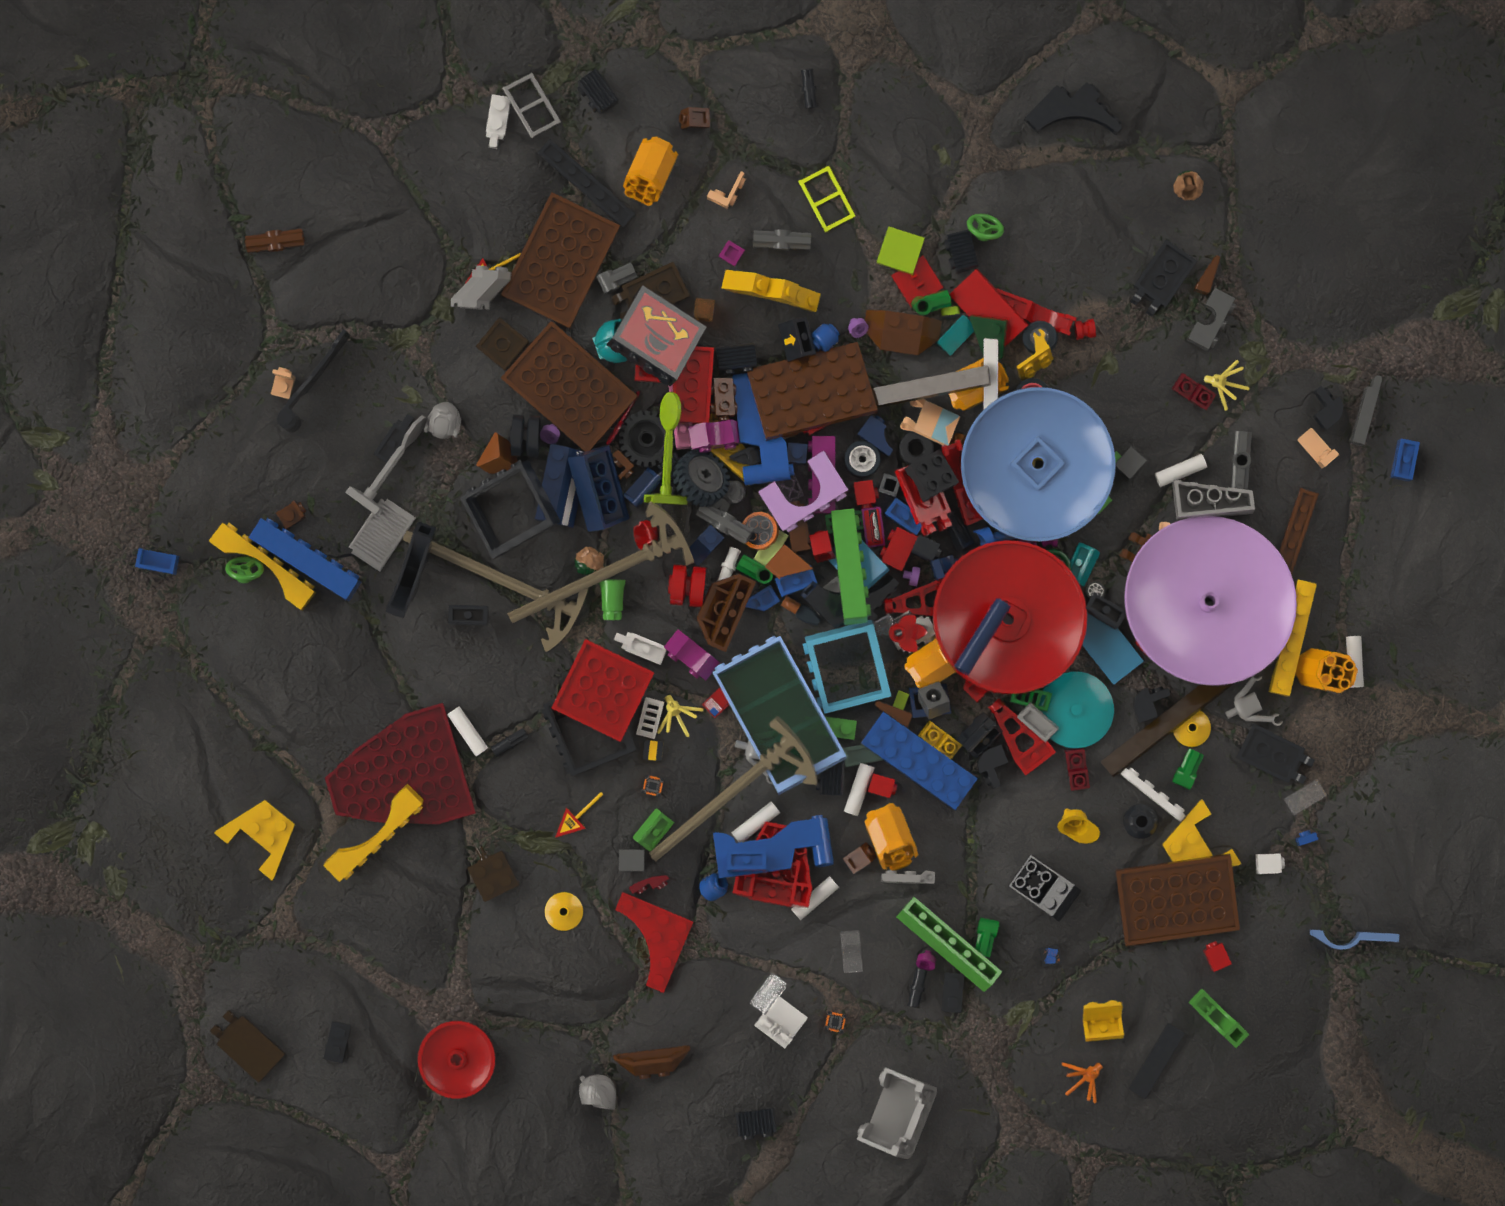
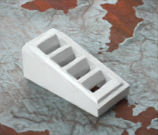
M645 698L637 735L655 739L664 706L663 701ZM648 704L658 706L659 709L655 710L647 707ZM646 711L657 714V717L645 715ZM644 719L655 721V724L644 723ZM642 726L653 729V732L641 730Z

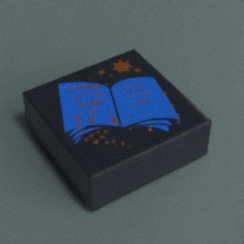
M1058 944L1039 948L1043 967L1062 963Z

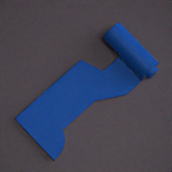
M747 373L733 375V382L736 385L735 401L737 403L740 443L760 446L761 464L743 466L745 486L791 480V476L794 475L793 464H789L785 440L780 437L766 441Z
M823 815L812 816V819L791 822L769 839L736 843L734 838L728 834L713 833L719 879L763 873V871H732V873H728L727 851L766 850V872L791 869L795 849L812 847L815 867H826L834 864L828 820L823 818Z

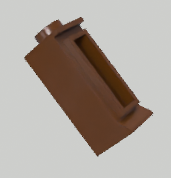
M800 501L789 502L794 506L804 507V504H800ZM801 520L796 523L798 527L789 532L791 549L794 553L811 550V547L808 545L810 538L807 521Z

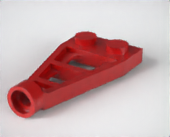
M943 579L936 580L893 599H884L885 614L904 613L933 616V607H928L925 604V596L927 593L938 590ZM919 596L921 607L907 608L906 599ZM892 602H894V603L896 604V608H895V609H893V604H892Z
M1000 698L988 707L1003 731L1002 735L1014 762L1025 776L1056 753L1048 741L1044 742L1017 718L1018 715L1005 706ZM1001 707L1003 708L1002 712H996ZM1009 718H1013L1020 725V729L1014 734H1009L1004 725L1005 721ZM1021 733H1026L1034 740V745L1025 752L1019 751L1015 742L1016 737Z

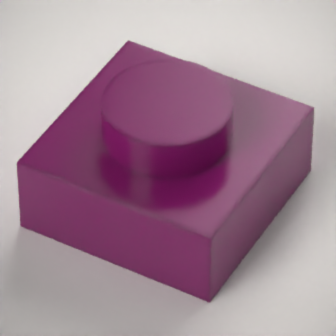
M728 240L719 258L735 267L745 250Z

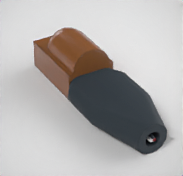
M786 595L781 604L782 607L795 614L801 621L818 626L821 619L813 609L806 605H801Z

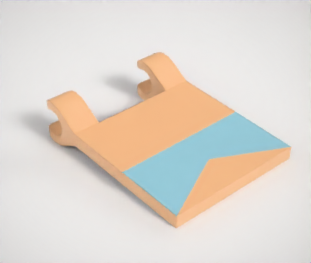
M925 399L910 401L911 406L922 409L916 423L911 418L905 417L900 425L901 429L913 431L941 445L948 446L960 416Z

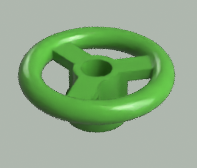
M974 214L967 220L969 231L978 240L998 239L1004 233L1002 223L991 215ZM984 220H988V221L994 223L995 225H991V224L985 222ZM973 221L979 224L977 229L974 228Z
M237 557L226 564L225 570L231 578L236 579L238 582L249 583L262 575L264 566L255 558ZM241 562H248V563L242 564V565H235V564L241 563ZM256 565L258 570L252 574L251 568Z

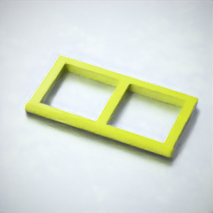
M829 166L798 181L825 233L855 217ZM828 172L837 192L814 203L804 183ZM840 195L850 215L826 226L816 207Z

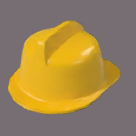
M1068 808L1064 810L1062 820L1057 826L1062 834L1084 844L1092 843L1099 838V828L1088 820L1082 810H1070Z

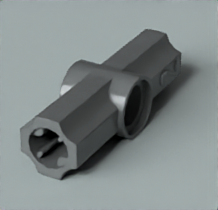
M754 230L753 247L773 248V250L790 251V249L810 250L811 233L791 232L790 230Z
M1235 431L1231 488L1248 490L1252 432ZM1238 456L1245 457L1246 464L1244 466L1237 463Z
M713 505L699 507L696 516L713 525L718 531L732 536L745 545L754 531L737 521V518L724 510L721 511Z

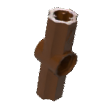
M303 229L288 231L272 230L265 232V234L245 236L247 253L261 251L276 252L282 251L285 248L305 246Z

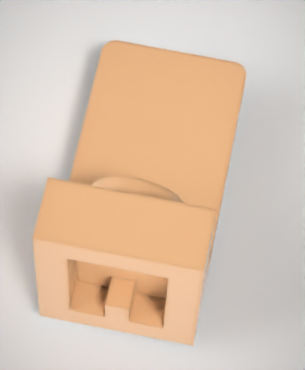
M740 172L728 198L725 197V193L715 189V191H709L707 199L728 209L729 205L733 206L738 197L735 195L737 189H742L746 181L743 178L744 172Z
M281 367L278 370L273 369L272 373L275 375L271 395L290 399L296 377L292 375L289 369Z
M1310 428L1297 440L1321 468L1326 467L1339 455L1335 449L1331 450L1313 428Z

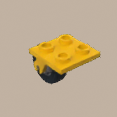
M1035 321L1029 324L1023 333L1024 346L1033 355L1016 366L1021 381L1032 378L1036 371L1048 367L1053 360L1051 351L1055 348L1058 337L1055 328L1048 322Z

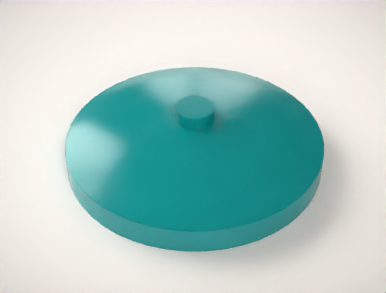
M1067 672L1043 688L1042 691L1052 693L1048 711H1040L1059 727L1050 737L1053 742L1067 748H1083L1098 742L1107 733L1114 717V704L1109 690L1098 678L1084 672ZM1042 695L1039 706H1043L1046 695Z

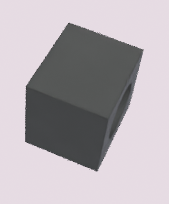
M1130 447L1116 462L1115 469L1129 480L1147 460Z
M939 681L918 689V700L929 720L950 711V701Z
M619 849V871H644L645 850Z

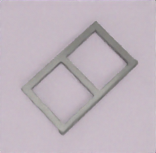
M533 73L502 88L531 138L561 122ZM531 79L541 98L519 109L509 90ZM544 102L555 121L533 132L522 113Z

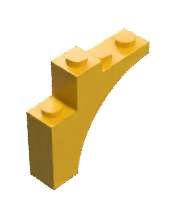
M726 270L721 287L733 293L765 298L811 312L817 311L820 293L801 287L799 284L784 279L769 278L752 272Z

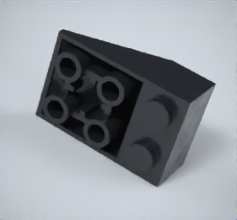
M1030 855L1009 885L1013 890L1059 922L1081 892L1078 887L1032 855Z

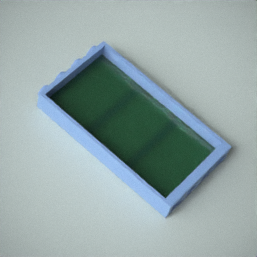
M772 636L765 641L764 645L760 647L755 645L748 650L749 653L743 656L739 654L731 659L732 662L716 666L713 676L759 760L761 754H767L768 748L774 749V743H781L783 735L769 725L777 716L792 729L804 744L812 758L817 775L847 759L781 636L777 638ZM795 747L789 751L803 760ZM781 758V764H774L775 768L772 771L766 770L778 795L803 783V780L806 778L805 775H796L795 771L798 767Z

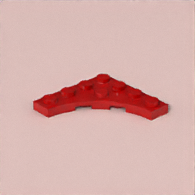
M622 892L615 910L621 912L636 924L649 948L650 973L646 986L664 993L693 921Z

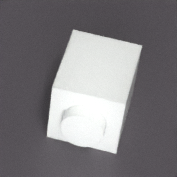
M1279 853L1255 854L1256 874L1282 873L1281 869L1285 868L1284 857H1281Z

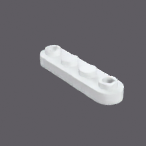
M1131 767L1129 770L1125 768L1122 771L1121 775L1178 821L1181 822L1185 817L1183 812L1185 810L1178 804L1173 806L1168 802L1170 798L1163 792L1158 794L1154 791L1153 788L1155 786L1148 780L1143 782L1139 779L1138 776L1140 774Z

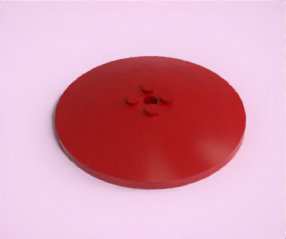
M996 541L969 551L954 563L946 573L934 600L933 627L936 641L944 658L966 681L994 693L1023 694L1052 683L1074 662L1086 634L1087 609L1085 608L1084 595L1077 579L1070 569L1054 554L1027 542ZM999 598L1011 606L1007 614L1013 617V623L1007 625L1002 621L969 676L955 669L954 665L995 599Z

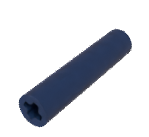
M999 598L995 599L955 663V669L969 676L1011 608L1009 604Z

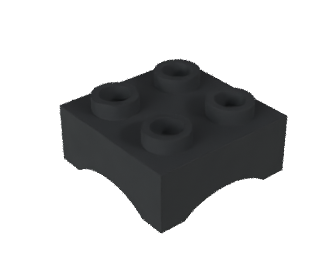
M940 449L905 468L907 475L910 476L917 486L923 502L959 483Z

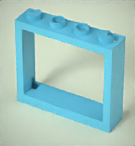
M868 620L867 623L852 624L805 637L806 643L803 644L805 655L809 654L810 661L807 664L809 672L814 673L815 679H812L814 691L818 690L820 697H817L816 700L819 707L823 708L824 714L891 697L872 620ZM867 632L881 690L827 703L813 645Z

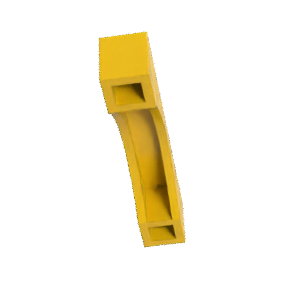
M222 523L209 542L226 554H244L263 562L278 578L283 588L285 599L303 611L316 594L313 590L315 586L307 580L304 582L299 580V574L291 568L287 571L282 567L284 563L276 557L272 560L267 556L269 553L260 545L256 548L251 544L253 540L245 534L240 536L236 533L238 529L231 523L227 525Z
M1299 579L1295 580L1294 586L1297 602L1295 622L1285 647L1278 655L1268 691L1270 693L1290 696L1317 585L1315 583Z
M409 784L405 785L393 797L389 817L376 835L359 845L339 848L325 861L323 866L339 882L343 878L347 880L354 873L353 869L357 865L361 867L368 860L366 858L367 855L371 852L375 854L381 848L380 843L384 839L386 841L391 839L395 834L394 830L398 826L402 828L409 821L408 817L412 813L416 815L423 808L421 805L424 800Z

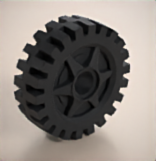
M649 410L639 411L627 418L620 429V449L623 455L636 466L650 468L658 466L663 462L666 430L661 425L660 414ZM673 430V450H674V447H675V436H674V430ZM650 434L653 437L652 442L644 444L642 442L643 435Z

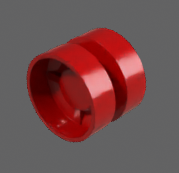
M674 564L673 574L669 577L668 586L671 605L682 606L685 595L689 596V605L691 607H702L706 567L694 566L690 577L687 576L686 565Z

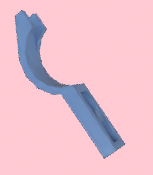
M1310 930L1311 936L1328 947L1339 950L1350 949L1358 944L1360 940L1399 942V934L1357 932L1349 943L1335 945L1325 937L1323 931Z

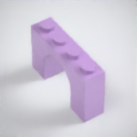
M824 451L807 461L820 483V494L812 504L804 507L792 505L785 499L775 481L758 491L782 531L787 530V532L794 530L798 527L796 523L803 520L806 522L814 517L813 513L820 510L822 512L830 507L829 503L836 499L838 502L847 496L845 494L848 491L846 485Z

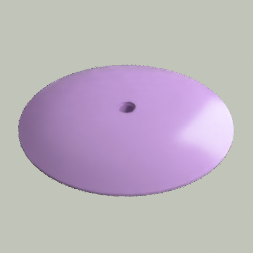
M1204 516L1186 518L1159 530L1137 553L1131 564L1125 584L1124 597L1127 619L1130 629L1142 650L1166 672L1197 684H1231L1259 673L1271 664L1285 647L1295 622L1297 602L1294 581L1279 551L1269 540L1253 528L1224 517ZM1205 599H1211L1213 606H1208L1205 603Z

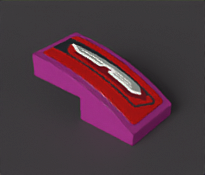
M881 508L861 509L866 545L869 548L885 546Z

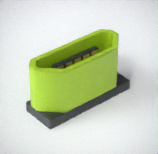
M959 306L941 309L942 318L960 316Z

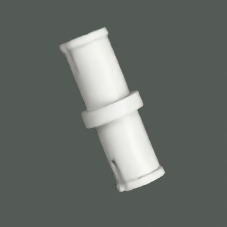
M729 547L725 562L721 564L722 570L717 581L731 577L733 571L736 570L735 565L741 553L739 549Z

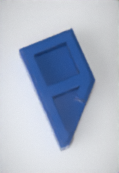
M771 585L751 596L745 607L766 611L779 603L780 600Z

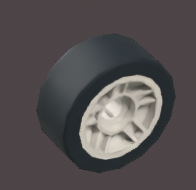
M857 441L851 444L844 456L847 470L853 476L859 478L874 474L881 461L878 449L867 441ZM860 456L866 457V461L864 463H861L859 461Z

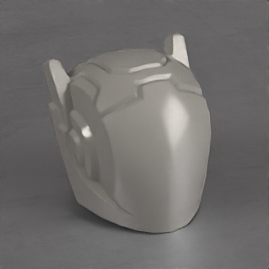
M442 402L435 405L427 417L424 432L430 431L434 437L440 439H449L452 435L457 438L461 426V417L457 408L450 402Z
M599 1074L586 1078L584 1076L580 1077L579 1095L581 1104L615 1110L616 1089L609 1077Z

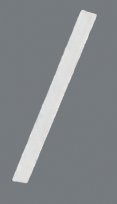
M984 339V366L987 365L989 367L991 386L984 387V409L998 399V339Z

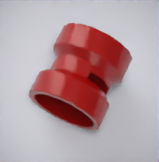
M1087 319L1084 323L1080 320L1074 322L1077 340L1083 339L1084 336L1089 338L1096 337L1094 319Z

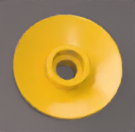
M1199 711L1175 729L1173 734L1176 740L1184 746H1199L1208 739L1211 732V724L1206 714ZM1190 724H1194L1196 726L1195 731L1189 730Z
M557 893L547 901L545 906L546 920L557 930L567 931L573 929L580 923L583 916V906L580 900L571 893ZM561 908L567 909L566 915L560 914Z

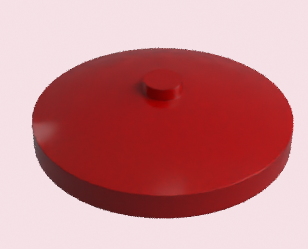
M449 1021L438 1025L426 1035L419 1049L418 1067L424 1082L437 1094L447 1098H465L479 1092L490 1080L495 1068V1051L487 1034L476 1025L465 1021Z

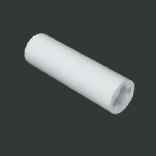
M1200 454L1154 474L1158 485L1162 487L1172 483L1174 480H1179L1207 468V464L1203 455Z
M1361 636L1346 637L1347 655L1351 657L1358 669L1355 684L1350 688L1364 687Z
M460 706L447 714L475 756L488 749Z
M860 763L844 809L845 812L858 816L874 767Z
M770 801L731 833L739 843L744 842L761 829L765 822H770L780 812Z
M829 876L811 892L809 908L793 907L791 910L802 920L834 893L839 886Z

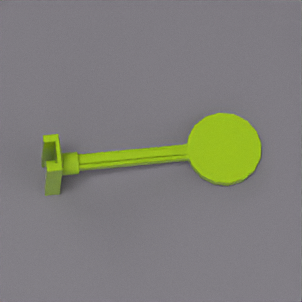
M674 392L666 393L660 405V421L666 430L660 494L644 495L645 503L687 505V497L672 494L671 487L673 430L677 427L681 416L680 399Z

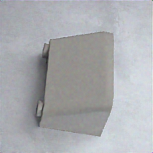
M885 1067L879 1076L880 1085L884 1087L870 1123L867 1122L859 1127L857 1140L893 1156L909 1159L917 1146L935 1100L937 1088Z

